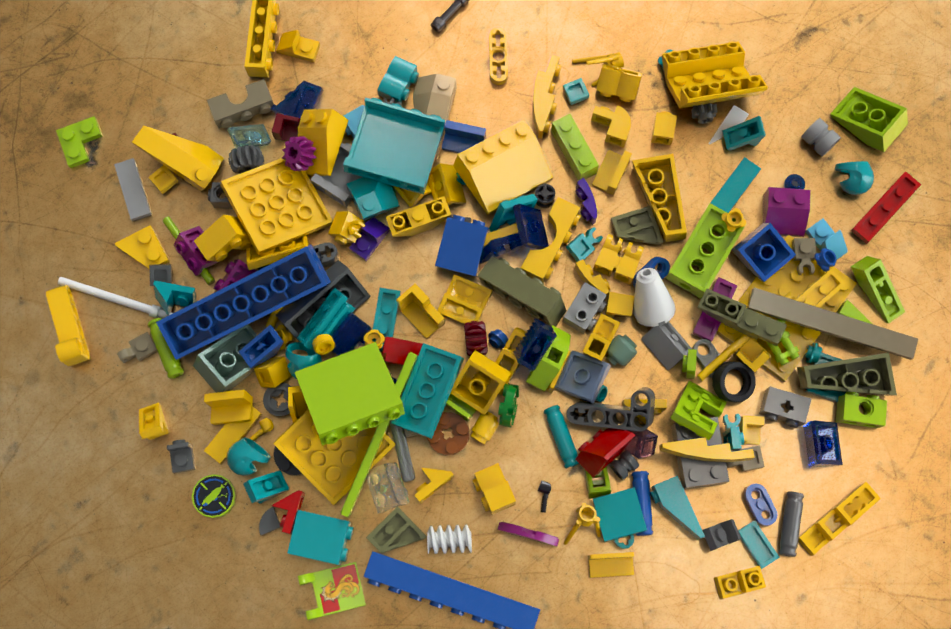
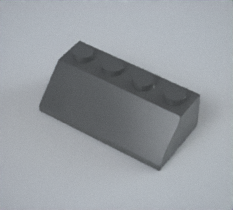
M339 260L326 270L331 281L329 284L289 303L275 315L296 339L334 288L348 298L346 302L355 307V310L370 297L369 293L350 269Z

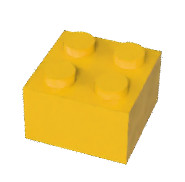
M475 350L455 380L451 394L485 415L511 372Z

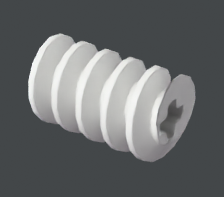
M467 524L464 525L463 531H461L459 525L455 526L454 531H452L450 525H447L445 532H443L441 525L438 526L436 532L433 526L429 527L427 532L428 554L431 548L437 554L440 547L443 553H447L448 547L451 548L452 553L456 552L457 547L460 548L461 553H464L466 546H468L470 553H472L471 531Z

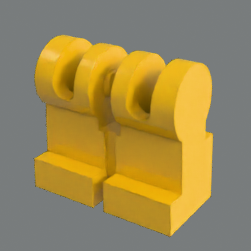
M608 234L595 262L593 271L610 277L612 271L616 270L613 279L631 285L644 247L639 246L637 252L632 253L633 243L629 242L628 246L624 248L623 253L625 254L623 258L617 255L622 250L623 239L619 238L617 245H612L611 242L614 236Z

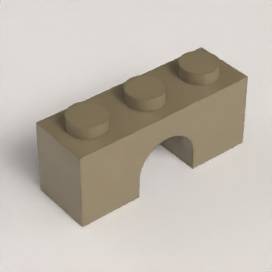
M264 79L245 86L248 96L241 104L231 103L226 93L207 100L218 128H228L233 123L250 120L252 116L269 113L271 109L275 108Z

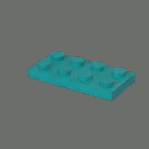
M423 343L401 397L405 414L392 420L391 423L432 439L464 358Z

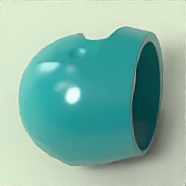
M856 161L835 165L836 171L845 172L850 175L849 179L839 182L841 188L846 193L860 195L872 187L874 173L869 162Z
M301 342L291 343L287 346L285 355L290 361L287 367L295 379H297L296 371L322 362L321 355L314 351L313 346L311 349H308ZM304 350L308 353V356L296 355L292 351Z
M246 437L234 443L227 452L229 468L234 473L242 476L250 475L257 471L252 461L268 463L271 458L264 448Z

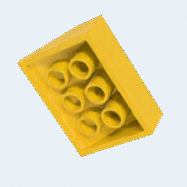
M525 120L457 154L453 167L487 215L497 210L502 201L516 199L553 179V174L536 135Z

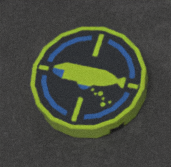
M215 474L205 476L197 482L193 489V505L197 512L205 517H223L230 512L235 504V487L224 476Z

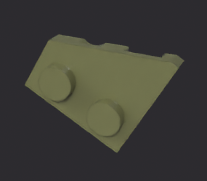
M651 206L612 217L610 220L617 239L621 238L623 240L655 245L663 244V239Z
M397 506L366 538L381 553L423 540L427 536Z

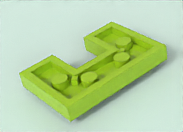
M689 381L670 419L680 426L695 432L696 435L710 440L718 423L699 413V410L701 408L707 414L719 418L727 402Z

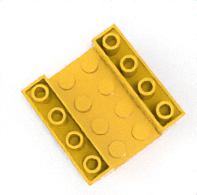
M739 41L662 54L666 85L679 108L756 96L766 91L768 86L761 75H749L744 67L746 52Z

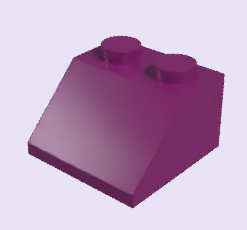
M768 187L763 195V223H771L780 235L788 236L789 234L790 236L804 237L810 213V190Z

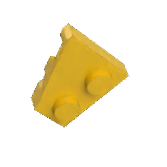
M151 225L115 243L117 248L124 251L147 269H149V265L167 264L170 262Z

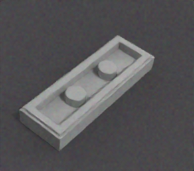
M132 158L114 164L130 219L136 221L151 216V209L136 160Z

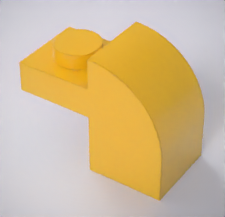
M618 105L615 112L604 106H595L591 121L609 127L605 142L624 148L631 128V119L627 111Z
M601 313L582 352L602 361L621 322Z

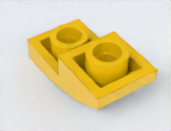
M584 259L576 262L575 270L582 281L607 294L606 298H608L611 288L606 278L603 279L600 274L592 277L594 275L593 270L589 264L585 263Z
M760 566L714 577L720 599L766 588Z

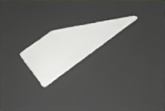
M734 105L709 144L724 137L722 130L744 122L749 114Z

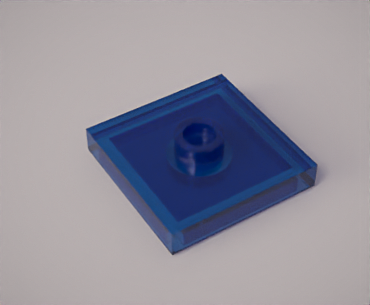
M522 204L514 205L513 210L521 245L539 250L548 247L549 244L541 210Z

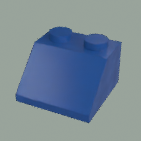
M762 223L732 249L743 265L763 282L796 256L771 223Z

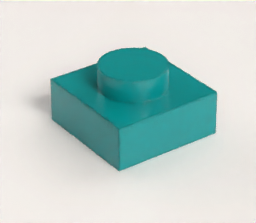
M582 78L563 85V90L570 105L586 100L590 96Z

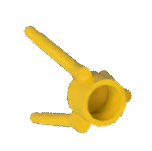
M620 52L572 60V63L586 62L587 65L604 62V64L619 68L624 67V60ZM597 79L591 85L593 87L598 84L599 79Z
M582 503L576 509L578 513L577 521L566 537L564 545L569 543L581 525L587 527L594 524L597 537H601L600 518L596 516V510L592 506Z

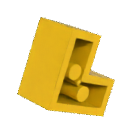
M224 214L194 240L206 260L215 262L224 260L228 256L227 253L232 249L245 250L252 245L238 217Z
M499 463L474 473L475 479L472 481L476 491H481L483 494L481 502L485 512L490 510L491 515L516 504V499L502 473Z

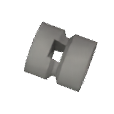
M821 118L816 120L801 136L809 145L814 144V150L822 157L841 139L834 130H828V125Z

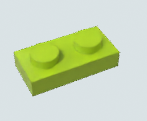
M688 349V355H683L682 372L686 373V379H695L697 350Z

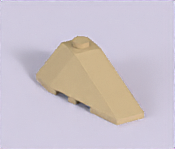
M441 74L418 77L413 93L414 109L426 115H438L446 123L457 89L456 78ZM444 128V131H443V134H442V137H441V141H440V144H439V147H438V150H437L436 157H435V160H434V161H437V158H438V155H439V151H440V147H441L442 140H443V136H444V133H445V128Z

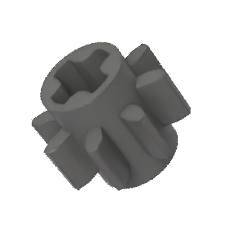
M711 103L696 105L691 109L692 118H697L700 124L712 122L713 117H716L718 113L717 105Z

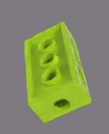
M711 203L708 205L665 278L702 299L706 289L710 288L744 227H738L734 232H729L726 223L721 219L722 214L727 212ZM712 232H717L719 236H715ZM702 249H707L710 254L704 253ZM692 266L698 267L700 271H695Z

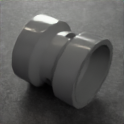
M625 450L620 454L619 460H613L609 466L621 480H624L628 477V472L631 470L635 471L639 464Z

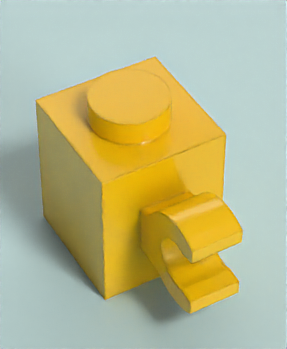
M336 211L328 234L334 237V241L339 244L355 243L357 238L361 237V234H359L360 228L365 227V224H363L364 220L349 211Z

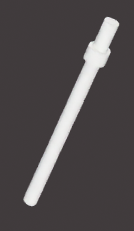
M60 277L58 280V285L63 286L67 284L71 289L148 313L149 316L154 318L169 316L162 307L154 304L152 306L64 277Z

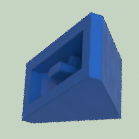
M269 325L244 346L239 353L248 366L254 368L276 356L283 344V340L272 325Z

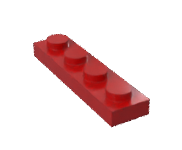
M905 171L854 226L851 232L867 244L922 184Z

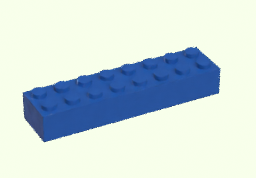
M311 244L156 323L173 356L177 360L326 286L331 281Z

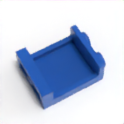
M454 214L453 218L447 217L435 266L477 276L486 235L489 231V228L485 227V222L474 219L473 223L465 222V217Z

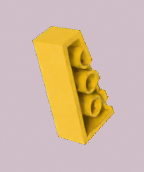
M667 154L632 160L633 171L649 206H651L665 242L686 239L687 230L674 155Z

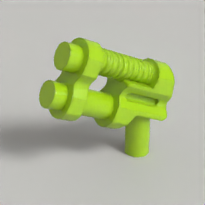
M777 319V320H776V321H779V322H781V323H783V324L786 323V321L781 320V319ZM784 331L780 340L786 352L782 353L779 346L767 342L773 355H775L774 359L777 363L780 362L781 366L789 362L788 357H791L792 360L800 357L798 354L799 349L797 346L794 347L789 339L790 334L787 331Z

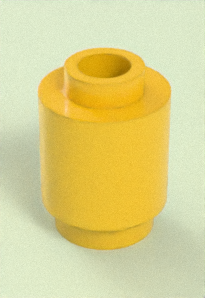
M488 411L485 415L481 413L471 429L473 432L470 436L485 445L487 440L490 441L499 426L497 422L498 417Z

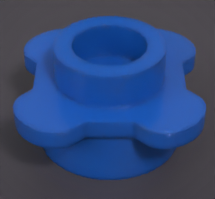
M823 248L820 253L814 255L817 264L823 271L826 272L830 266H835L837 259L833 251Z

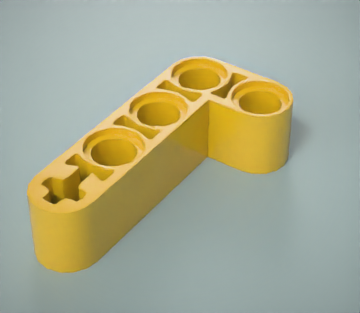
M66 284L46 291L48 305L59 343L55 345L59 360L67 366L90 360L88 346L71 289Z

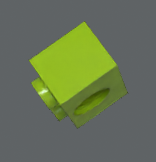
M846 392L838 397L836 422L876 429L886 426L887 400H880V397L876 395L861 397L857 392ZM859 404L863 406L864 414L860 413Z

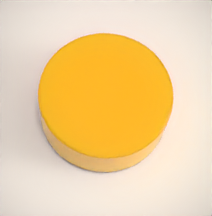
M321 334L313 340L312 346L317 354L324 355L334 349L335 342L331 335Z

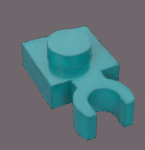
M595 227L588 229L585 235L583 233L579 234L566 246V249L577 262L585 259L595 250L592 244L598 243L603 239L602 235L596 239L593 237L592 234L596 230Z

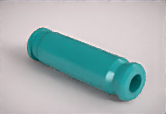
M555 405L545 409L544 414H546V420L561 460L567 469L579 464L575 460L578 453L563 414L559 410L560 406Z

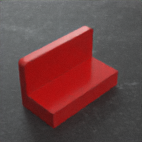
M385 337L382 357L384 362L403 366L408 353L412 352L419 355L423 344Z

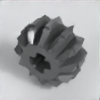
M254 145L238 146L229 153V165L235 173L241 174L264 165V156L260 147H254Z

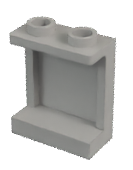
M341 142L331 176H319L315 173L311 182L315 188L347 208L352 201V197L346 184L361 178V176L344 172L343 163L345 157H348L352 145Z

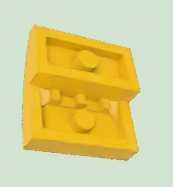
M454 274L437 311L463 324L479 321L493 290Z

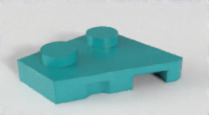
M534 194L522 195L516 199L502 201L498 206L489 230L491 232L496 231L506 222L510 226L519 219L531 214L538 200Z

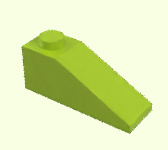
M866 256L851 266L859 286L887 323L905 313L881 259Z

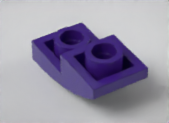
M582 178L577 182L575 192L581 201L584 200L580 211L582 217L593 225L597 220L596 203L588 183Z

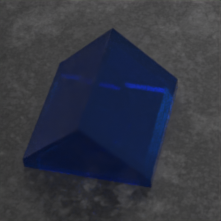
M813 420L803 425L809 468L843 465L837 423Z

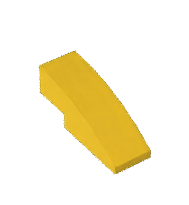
M519 327L513 330L495 362L511 372L505 384H509L535 339V336ZM504 386L502 387V389L500 390V392H499L498 394H500V395L503 394Z

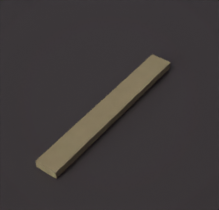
M758 288L752 289L747 306L750 310L909 360L914 359L918 338Z

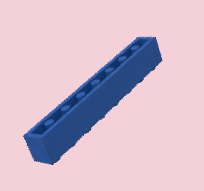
M373 551L363 576L368 578L367 583L378 587H380L381 583L389 586V591L401 594L402 590L410 593L409 598L421 601L422 597L431 600L429 605L441 609L443 605L452 607L450 611L461 616H463L464 612L472 614V620L484 623L485 619L494 622L492 627L498 629H506V627L512 629H534L540 613L538 608Z

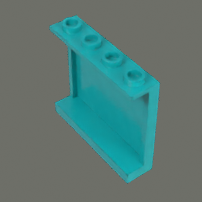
M365 97V107L349 155L345 157L343 163L344 172L424 194L444 131L445 120L438 115H426L417 109L409 110L402 108L401 105L396 103L387 104L378 98L370 99Z

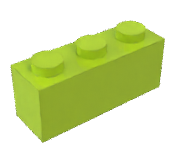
M571 114L552 122L551 132L577 180L587 179L597 174L599 164Z

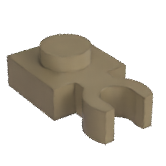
M794 238L792 246L796 256L793 259L794 261H800L797 273L801 275L803 267H807L809 275H812L815 271V266L811 262V260H815V238Z

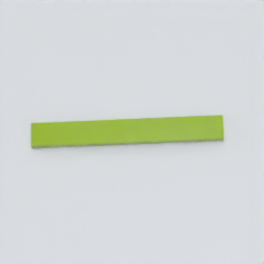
M412 352L408 353L395 384L400 398L418 355ZM391 420L380 423L377 426L343 505L341 515L346 517L351 515Z

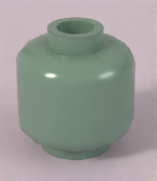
M617 335L609 345L606 358L614 366L617 363L621 366H626L636 356L637 350L635 348L637 345L627 335Z

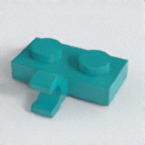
M739 413L735 414V422L733 423L728 420V414L723 416L726 430L722 433L723 443H730L731 452L740 450L742 448L741 445H744L743 432H740L739 426H737L741 421Z

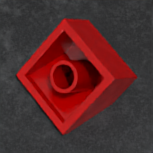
M607 428L605 431L600 429L592 437L594 440L591 443L586 441L579 447L578 451L580 453L575 460L594 478L625 450L635 437V434L623 429Z

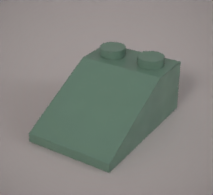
M248 324L233 331L199 353L193 367L216 393L230 391L254 372V369L248 366L239 351L253 340L257 334Z

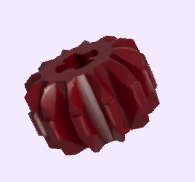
M483 321L465 323L464 331L468 356H471L475 350L482 355H486L488 347L485 323Z

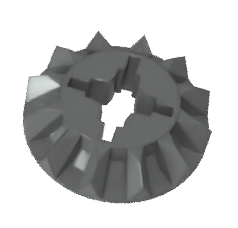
M281 383L275 388L268 387L263 396V404L270 414L285 416L290 413L287 402L281 403L278 407V402L272 397H280L283 393V398L288 401V387L292 386Z

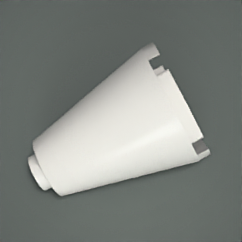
M644 268L638 272L636 277L633 314L637 322L644 326H659L658 323L663 321L667 323L675 314V303L658 272L653 268Z

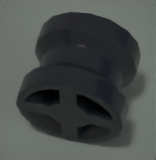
M541 184L537 187L535 191V196L538 199L537 206L549 208L553 205L556 193L551 185Z

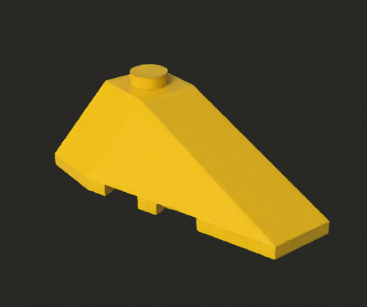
M144 125L131 142L199 191L206 188L224 159L206 145Z

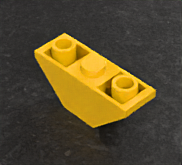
M445 196L386 216V220L393 237L414 236L435 228L452 215Z

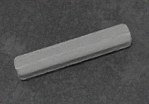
M390 421L403 481H412L415 479L404 428L393 425Z

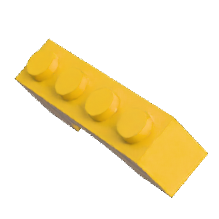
M560 197L556 199L548 216V221L555 230V239L544 249L529 251L521 266V269L526 272V276L532 279L536 277L542 282L545 279L549 280L554 270L551 266L554 261H559L563 253L560 250L563 243L568 244L572 236L570 232L572 226H577L580 221L579 206Z

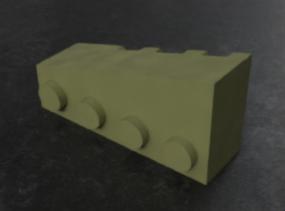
M491 256L478 274L481 283L503 298L509 296L511 303L519 309L525 307L526 311L531 314V317L537 321L540 318L546 321L547 328L550 329L552 325L556 327L567 311L561 293L553 287L550 289L545 287L544 283L536 277L532 279L526 276V272L518 267L514 269L505 259H497Z
M889 353L797 367L802 389L857 392L860 394L884 396L897 395Z

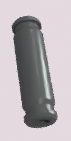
M788 491L778 553L783 556L795 557L797 554L795 552L798 547L804 494Z

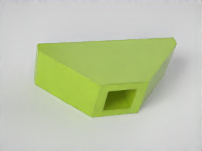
M553 325L550 327L526 383L546 391L560 371L568 354L570 334Z

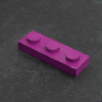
M718 277L712 291L732 299L737 285ZM702 311L692 334L712 342L721 322Z

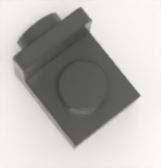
M175 440L172 442L173 445H167V450L170 451L172 473L196 470L192 444L185 440Z
M733 519L702 530L710 551L741 539Z

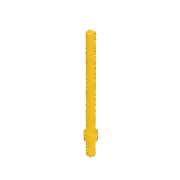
M788 292L784 296L786 298L795 299L794 294L791 292ZM742 334L706 366L697 377L703 382L751 337Z

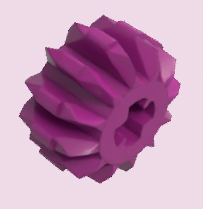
M304 136L290 137V141L285 142L286 148L282 149L285 152V155L282 157V159L286 160L285 166L290 167L293 171L308 170L309 166L314 165L312 160L317 158L314 155L316 148L312 147L313 142Z

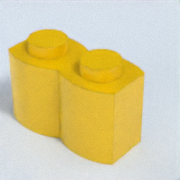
M603 64L596 91H599L600 95L605 97L616 95L622 101L631 102V100L636 99L642 73Z

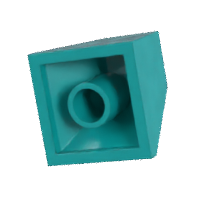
M364 177L346 184L358 214L364 221L400 207L393 188L389 184Z

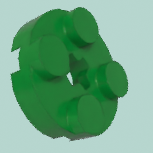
M505 384L503 389L504 403L500 402L498 415H500L499 425L511 428L514 424L518 404H516L517 398L515 397H519V385Z

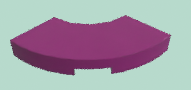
M499 522L497 529L511 535L552 546H558L559 542L558 537L506 522Z

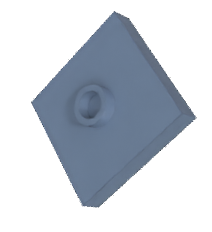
M572 350L555 385V389L594 404L611 365Z

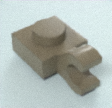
M146 332L129 341L131 347L119 351L117 355L123 363H126L134 357L141 361L158 351L150 334Z
M760 446L738 450L753 449L755 458L749 461L726 462L727 468L740 465L741 471H748L765 467Z

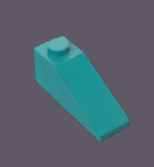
M678 475L651 487L650 495L655 504L658 503L663 511L697 540L705 537Z

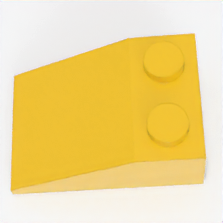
M334 109L304 110L298 126V137L304 136L313 142L312 147L316 148L314 155L317 158L312 160L314 165L309 166L308 170H305L308 176H314L315 173L319 176H331L349 121Z

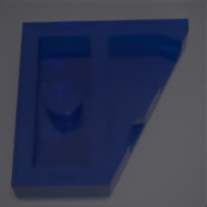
M303 81L294 91H290L285 95V99L278 105L274 104L271 107V111L301 119L304 110L316 108L323 93V88Z
M522 231L491 240L483 248L479 264L489 261L491 256L496 258L509 251L514 252L523 247L522 244L528 239L526 232Z

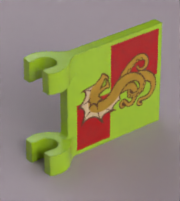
M356 562L298 576L300 585L313 584L318 608L305 611L307 620L366 605Z

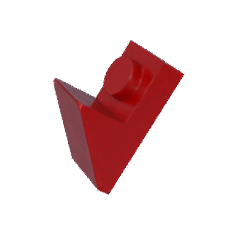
M298 490L272 505V507L288 511L287 515H283L280 523L283 533L292 535L297 512L301 510L305 497L303 491Z

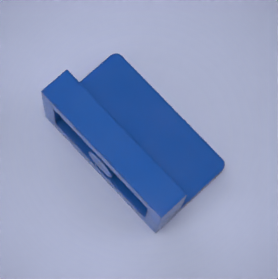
M446 120L442 150L461 153L486 139V128Z

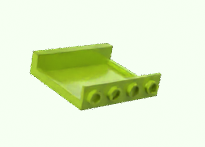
M376 342L295 372L322 446L335 443L338 439L346 436L356 435L364 429L377 427L380 423L395 420L405 414L402 400Z

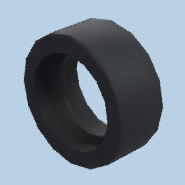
M725 362L715 370L712 386L720 399L728 402H743L753 394L756 378L753 370L748 365L742 362ZM732 369L739 370L743 377L742 388L737 394H730L725 387L726 375Z

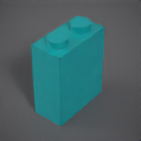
M298 510L287 553L341 566L342 561L346 562L348 549L345 547L347 540L352 538L354 527H350L351 522Z

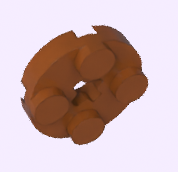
M442 412L432 439L427 438L431 448L438 454L445 456L454 455L466 447L469 441V427L460 415L452 412ZM450 428L454 437H449L446 440L442 432Z

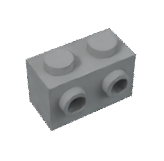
M585 282L564 315L562 322L582 334H585L587 329L591 331L597 321L594 319L597 312L602 313L607 305L605 301L607 294Z

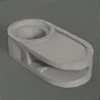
M701 339L693 346V349L697 350L696 360L703 369L720 355L714 345L707 339ZM699 345H706L709 353L707 355L699 354ZM714 372L709 377L713 378Z

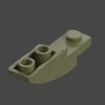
M706 289L698 305V309L728 327L757 340L759 338L778 346L787 326L746 308V305L710 289Z

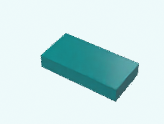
M755 520L738 530L741 537L740 540L761 569L780 558Z

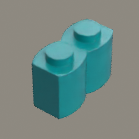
M395 56L377 89L378 95L388 100L394 98L395 103H402L403 100L406 101L410 94V85L412 83L415 84L419 76L417 65Z

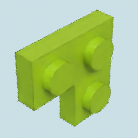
M95 116L56 130L70 168L89 162L84 143L103 137Z

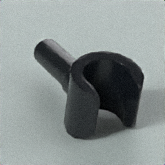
M541 481L538 491L544 494L540 512H546L551 484Z

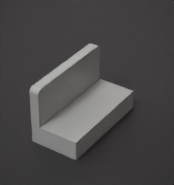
M663 321L658 323L659 326L653 327L642 337V341L664 367L670 370L683 359V355H688V349L692 348L669 321L667 323Z

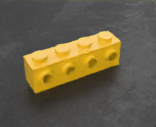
M252 0L244 65L249 77L269 78V71L273 69L271 52L275 51L273 34L277 33L275 17L279 15V3H276L275 0Z

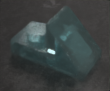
M264 124L229 127L227 129L235 148L244 145H254V147L266 146L271 142Z

